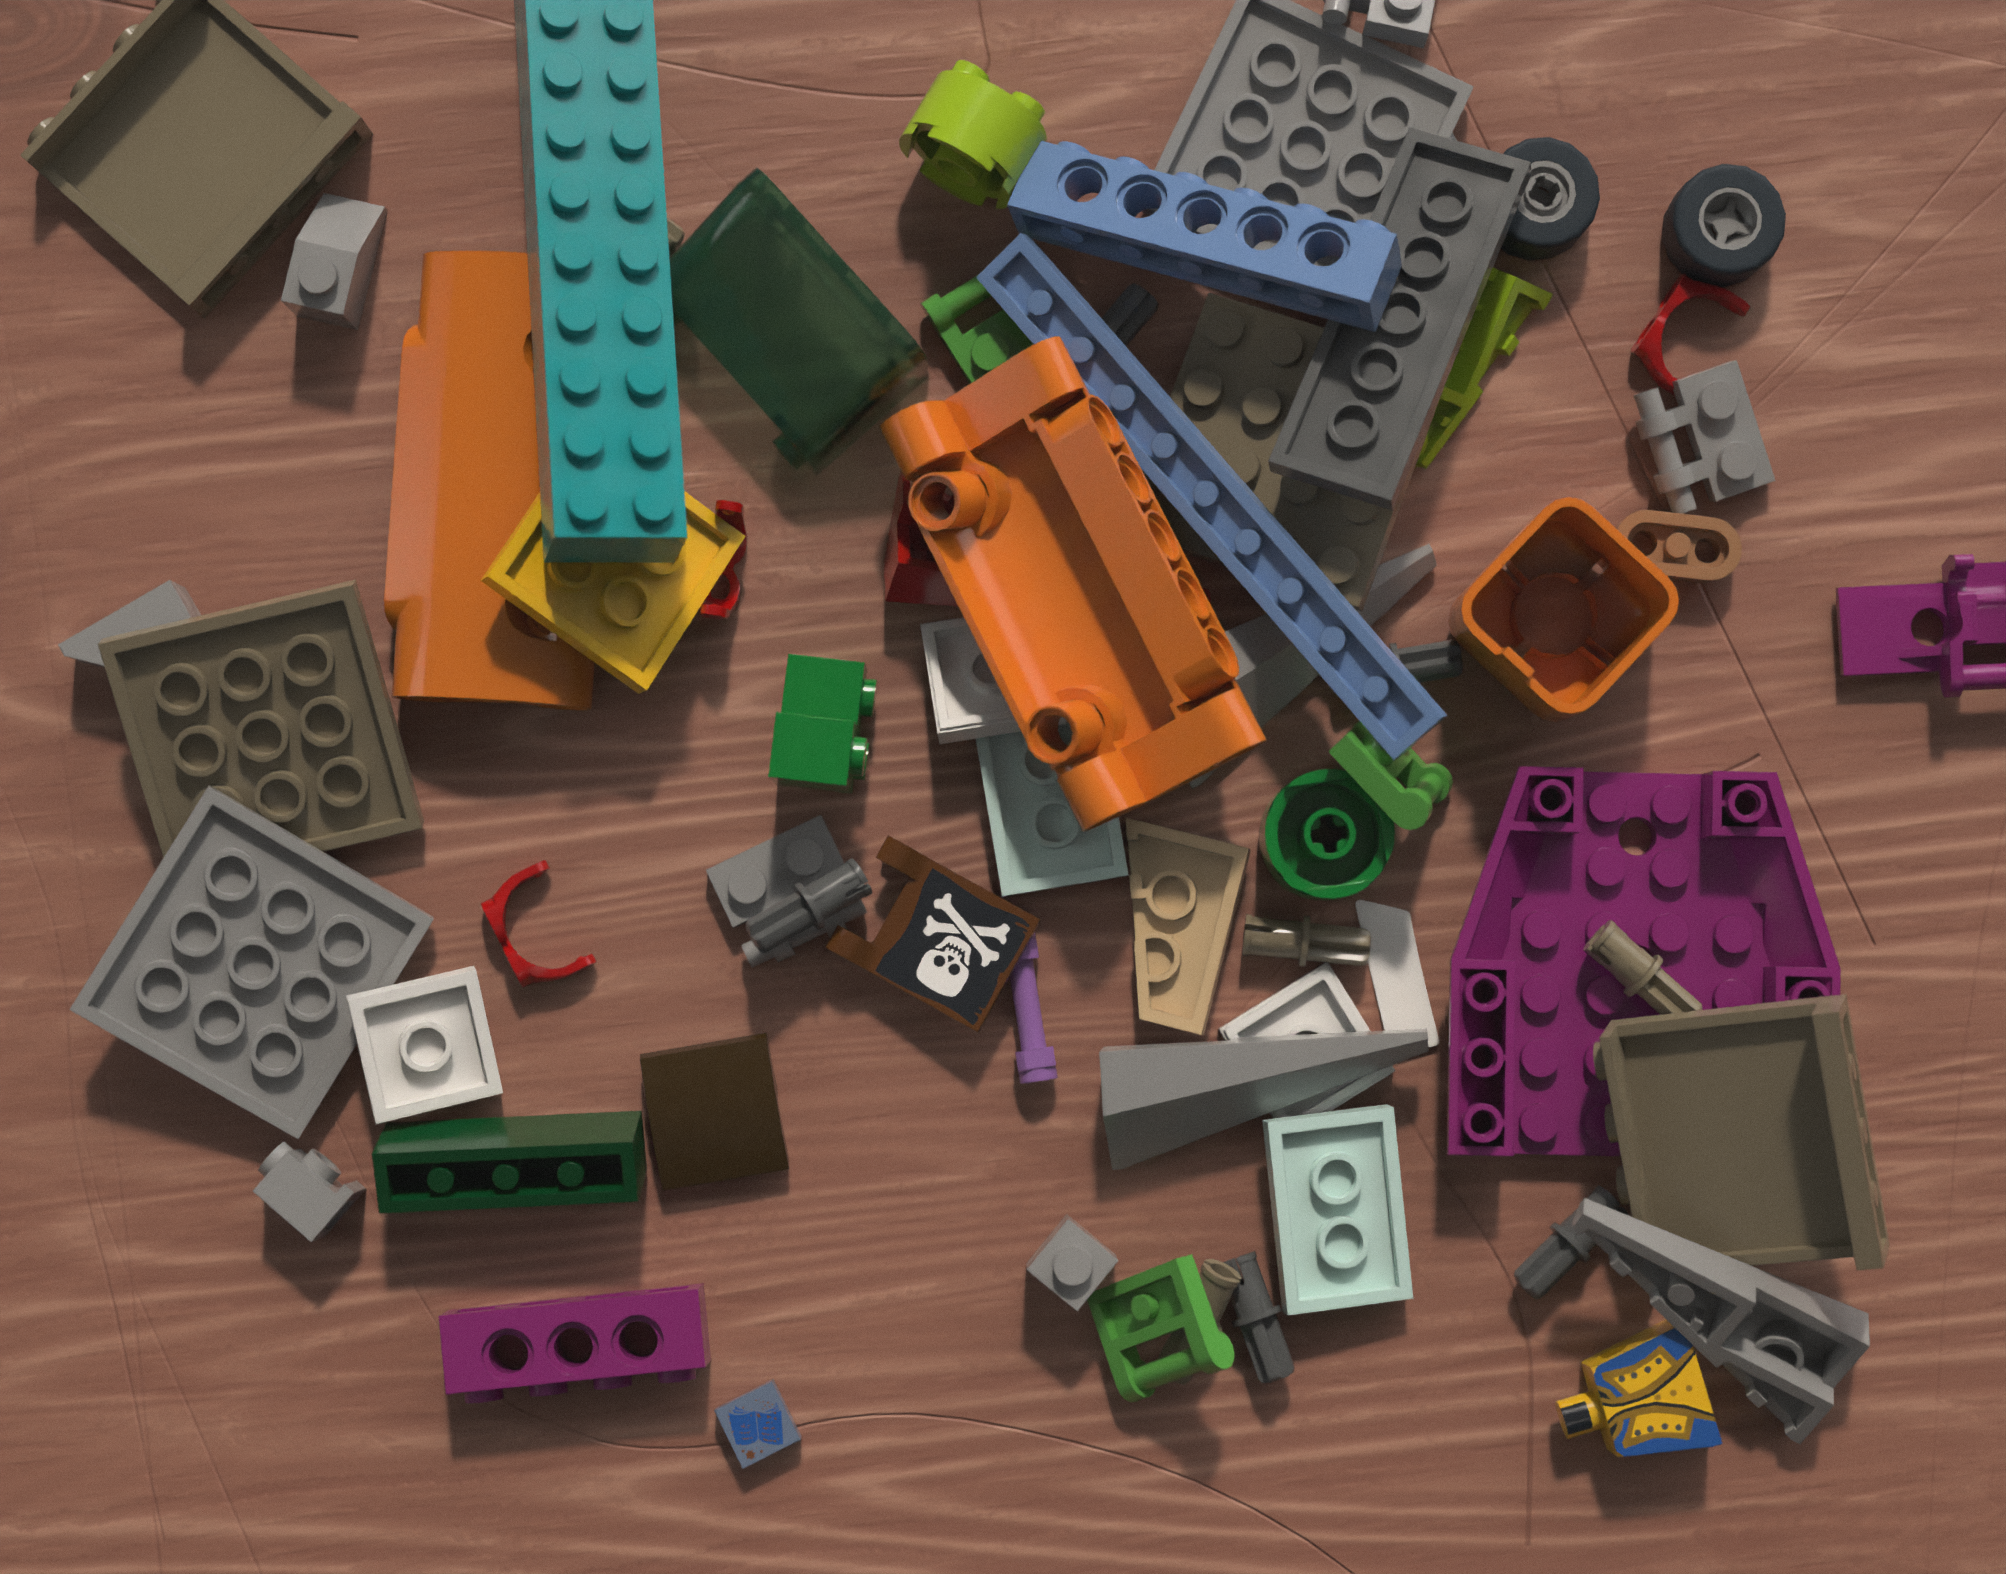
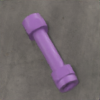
M1035 933L1010 976L1021 1051L1015 1052L1020 1084L1058 1078L1053 1046H1046L1033 964V959L1039 958Z

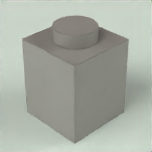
M1066 1214L1028 1260L1026 1267L1031 1274L1078 1311L1119 1260L1115 1253Z

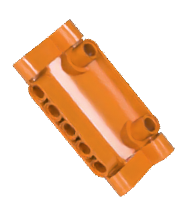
M507 251L427 252L423 254L418 325L412 326L406 332L401 352L384 590V612L388 623L396 630L392 698L423 702L519 703L550 709L591 710L595 662L481 582V579L540 492L527 253Z
M1051 337L1026 348L945 400L924 401L911 405L892 415L880 425V430L905 480H909L911 484L908 499L911 516L916 521L1026 740L1028 749L1034 757L1044 763H1048L1051 770L1056 772L1058 776L1056 780L1082 832L1094 829L1232 761L1266 741L1235 679L1239 675V663L1231 643L1117 420L1100 398L1092 394L1090 395L1061 337ZM947 486L953 492L955 499L951 515L945 510L943 504V494ZM1061 717L1066 719L1072 730V741L1069 746L1062 741L1058 732V723Z

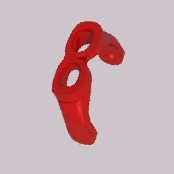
M1685 274L1679 276L1670 287L1657 309V314L1643 329L1631 349V353L1641 359V362L1657 385L1675 396L1673 381L1678 379L1673 377L1665 367L1661 346L1663 329L1670 313L1683 301L1697 298L1716 301L1734 314L1745 317L1751 308L1745 300L1731 291L1710 283L1693 280Z
M716 500V515L745 535V538L720 575L725 576L729 580L730 589L728 596L725 599L713 598L712 588L701 605L700 615L711 619L728 620L731 612L739 603L741 593L740 581L733 568L746 554L748 536L745 528L743 504L734 501Z
M546 860L540 861L512 875L500 886L492 898L480 903L522 988L534 982L545 983L565 979L597 962L592 953L587 956L578 957L575 962L565 967L549 969L526 961L512 946L506 929V911L513 892L522 883L533 878H539L550 869Z

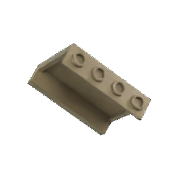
M156 0V7L140 25L133 24L120 34L114 43L113 54L98 71H90L76 82L70 93L71 100L55 117L44 119L33 129L27 141L28 147L20 156L205 319L373 133L354 110L345 102H339L225 0Z
M1847 994L1610 1021L1599 1037L1600 1042L1594 1043L1593 1059L1599 1081L1607 1080L1611 1104H1607L1605 1107L1607 1135L1611 1143L1619 1142L1623 1166H1618L1616 1171L1618 1196L1622 1205L1630 1204L1633 1218L1751 1266L1854 1257L1856 1271L1884 1268L1890 1249V1242Z

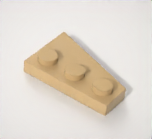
M1125 818L1127 841L1129 842L1131 871L1129 878L1131 899L1133 900L1134 951L1139 1019L1204 1036L1251 850L1246 847Z

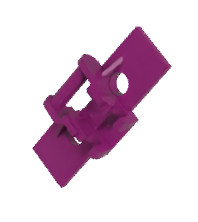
M1973 554L1950 555L1941 565L1942 583L1836 588L1841 677L1939 672L1940 687L1945 698L1960 697L1963 691L2006 689V663L1963 665V646L2006 644V562L1975 563ZM1919 611H1931L1943 623V636L1935 646H1926L1919 643L1912 634L1911 623Z

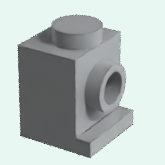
M282 1142L259 1167L258 1171L264 1178L253 1192L310 1242L324 1238L366 1188L357 1180L342 1185L336 1180L341 1174L340 1169L319 1151L311 1149L306 1154L301 1148L294 1150L286 1142Z

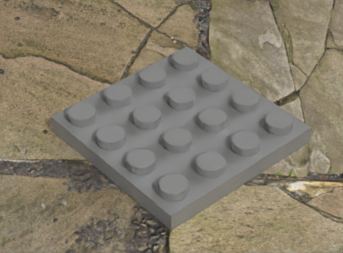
M1236 0L1156 165L1155 171L1175 175L1178 172L1191 173L1202 178L1209 185L1232 191L1236 188L1252 189L1261 193L1270 201L1293 207L1301 203L1310 204L1322 209L1331 217L1354 223L1362 219L1370 220L1409 127L1450 138L1474 86L1342 24H1329L1324 21L1322 15L1293 1ZM1150 208L1141 212L1151 216L1158 209ZM1203 225L1199 227L1194 233H1209L1213 231L1218 225ZM1262 241L1253 249L1267 250L1275 246L1278 241ZM1326 256L1317 260L1313 265L1329 266L1340 258Z
M209 785L69 1010L299 1139L357 1045L346 996L394 985L434 918L432 915Z

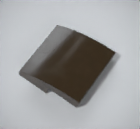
M767 1033L640 1054L644 1092L662 1191L789 1169V1155L778 1104V1089Z

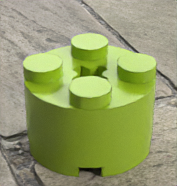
M958 60L952 70H945L937 75L900 136L899 146L907 159L914 149L925 161L919 171L943 190L978 206H982L986 197L998 199L995 209H1004L1008 207L1007 204L1015 185L1039 143L1047 141L1046 131L1040 122L1045 114V110L1031 96L1022 92L1009 94L989 82L988 75L977 65L965 60Z

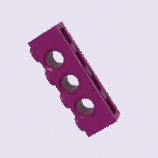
M704 1283L452 1309L439 1315L445 1393H464L465 1403L500 1400L504 1398L503 1388L522 1386L529 1387V1396L532 1397L562 1394L568 1392L567 1382L593 1379L594 1390L616 1389L633 1385L632 1375L656 1372L658 1383L688 1381L697 1378L696 1368H704L711 1361ZM642 1321L653 1327L658 1338L657 1347L653 1353L640 1355L629 1349L625 1342V1329L629 1323ZM578 1328L590 1336L593 1351L588 1360L574 1361L564 1354L561 1347V1337L566 1329ZM515 1335L526 1344L528 1359L524 1367L511 1368L500 1360L497 1353V1344L501 1336Z

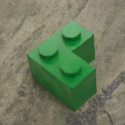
M788 654L781 712H776L768 774V777L776 785L852 794L854 780H866L870 743H867V738L859 737L861 717L873 718L877 680L866 678L867 667L865 662Z

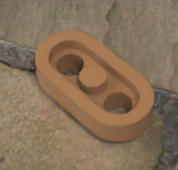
M1640 510L1628 515L1615 527L1631 543L1636 534L1647 536L1652 543V550L1646 557L1664 572L1670 580L1702 584L1717 582L1735 570L1742 555V544L1736 530L1726 521L1714 517ZM1698 542H1707L1713 547L1715 556L1711 563L1701 562L1696 557L1695 546Z

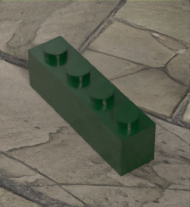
M642 1111L386 1122L372 1152L379 1214L638 1202L647 1172Z

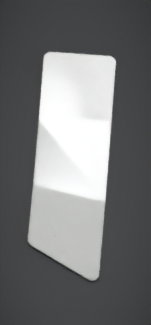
M1357 900L1356 910L1360 928L1367 929L1371 935L1368 964L1384 1030L1427 1029L1428 1047L1438 1045L1439 1037L1427 994L1410 913L1399 908Z

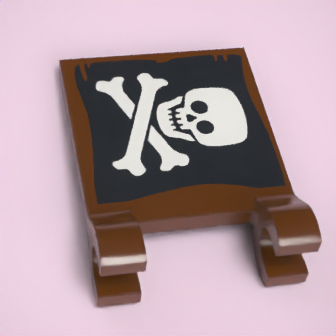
M888 835L876 858L908 877L904 888L874 941L868 942L837 925L826 948L979 1033L1041 920Z

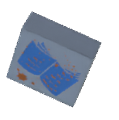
M774 1379L714 1410L743 1469L802 1438Z

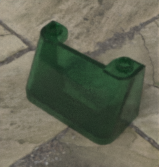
M757 167L730 191L670 257L674 327L680 323L687 331L690 330L767 415L780 434L772 441L773 445L795 470L806 464L817 476L929 377L927 357L915 339L782 191Z

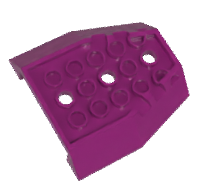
M1519 766L1517 768L1450 958L1448 1155L1514 1156V1154L1621 1156L1619 1142L1611 1143L1606 1131L1605 1107L1607 1104H1611L1607 1080L1599 1081L1596 1075L1593 1059L1594 1043L1600 1042L1599 1037L1611 1020L1661 1014L1637 993L1631 997L1626 996L1623 993L1625 986L1605 967L1583 951L1584 946L1594 933L1609 920H1613L1630 939L1652 957L1655 955L1661 956L1663 963L1660 968L1702 1004V1010L1841 995V968L1777 772L1710 771L1704 774L1586 772L1584 768ZM1628 819L1641 820L1650 829L1651 844L1641 855L1627 853L1619 843L1618 833L1620 827Z

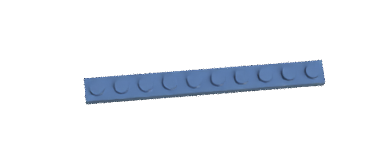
M1020 233L976 277L978 281L1033 344L1051 337L1059 336L1062 338L1090 395L1092 394L1100 398L1111 410L1141 469L1393 760L1400 758L1448 715L1029 235Z

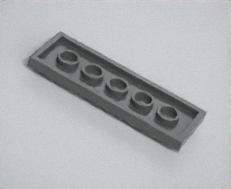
M1409 127L1370 219L1383 225L1390 232L1397 234L1402 261L1401 269L1376 332L1328 319L1268 460L1270 472L1393 511L1530 179V161Z

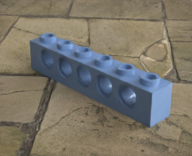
M1045 141L1039 143L1020 175L1007 204L1018 233L1027 234L1032 239L1376 332L1402 266L1397 234L1390 232L1386 227L1377 222L1362 219L1354 223L1329 216L1322 209L1310 204L1301 203L1293 207L1268 200L1264 195L1252 189L1236 188L1232 191L1209 185L1205 180L1191 173L1178 172L1175 175L1155 171L1149 169L1145 164L1136 159L1122 156L1113 160L1094 155L1084 147L1068 141H1061L1057 145ZM1099 193L1090 201L1077 202L1086 194ZM1145 209H1158L1153 215L1149 217H1135L1138 213ZM1203 225H1218L1213 231L1209 233H1194L1199 227ZM1262 241H1278L1275 246L1267 250L1253 249ZM1326 256L1340 258L1329 266L1313 265L1317 260Z

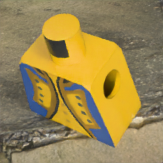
M1663 1320L1586 1358L1581 1362L1589 1391L1555 1401L1558 1418L1567 1439L1601 1430L1607 1450L1617 1457L1706 1448L1723 1444L1694 1347L1667 1320Z

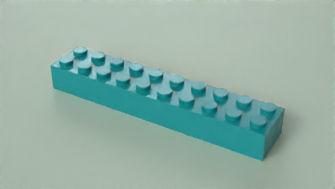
M514 0L544 562L674 563L687 539L653 0Z

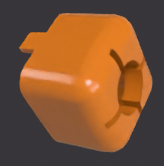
M1565 497L1553 501L1531 519L1462 592L1450 609L1448 622L1451 634L1456 641L1532 713L1543 720L1557 722L1584 712L1602 697L1671 623L1677 613L1679 598L1677 589L1669 577L1593 506L1582 499ZM1595 564L1603 569L1583 591V594L1589 601L1592 613L1590 632L1584 641L1600 656L1609 661L1608 665L1592 655L1583 646L1573 652L1561 655L1542 653L1534 647L1527 650L1522 657L1514 652L1524 640L1518 631L1515 619L1517 598L1521 594L1522 589L1502 568L1504 565L1525 586L1535 579L1549 576L1566 579L1572 584H1576Z

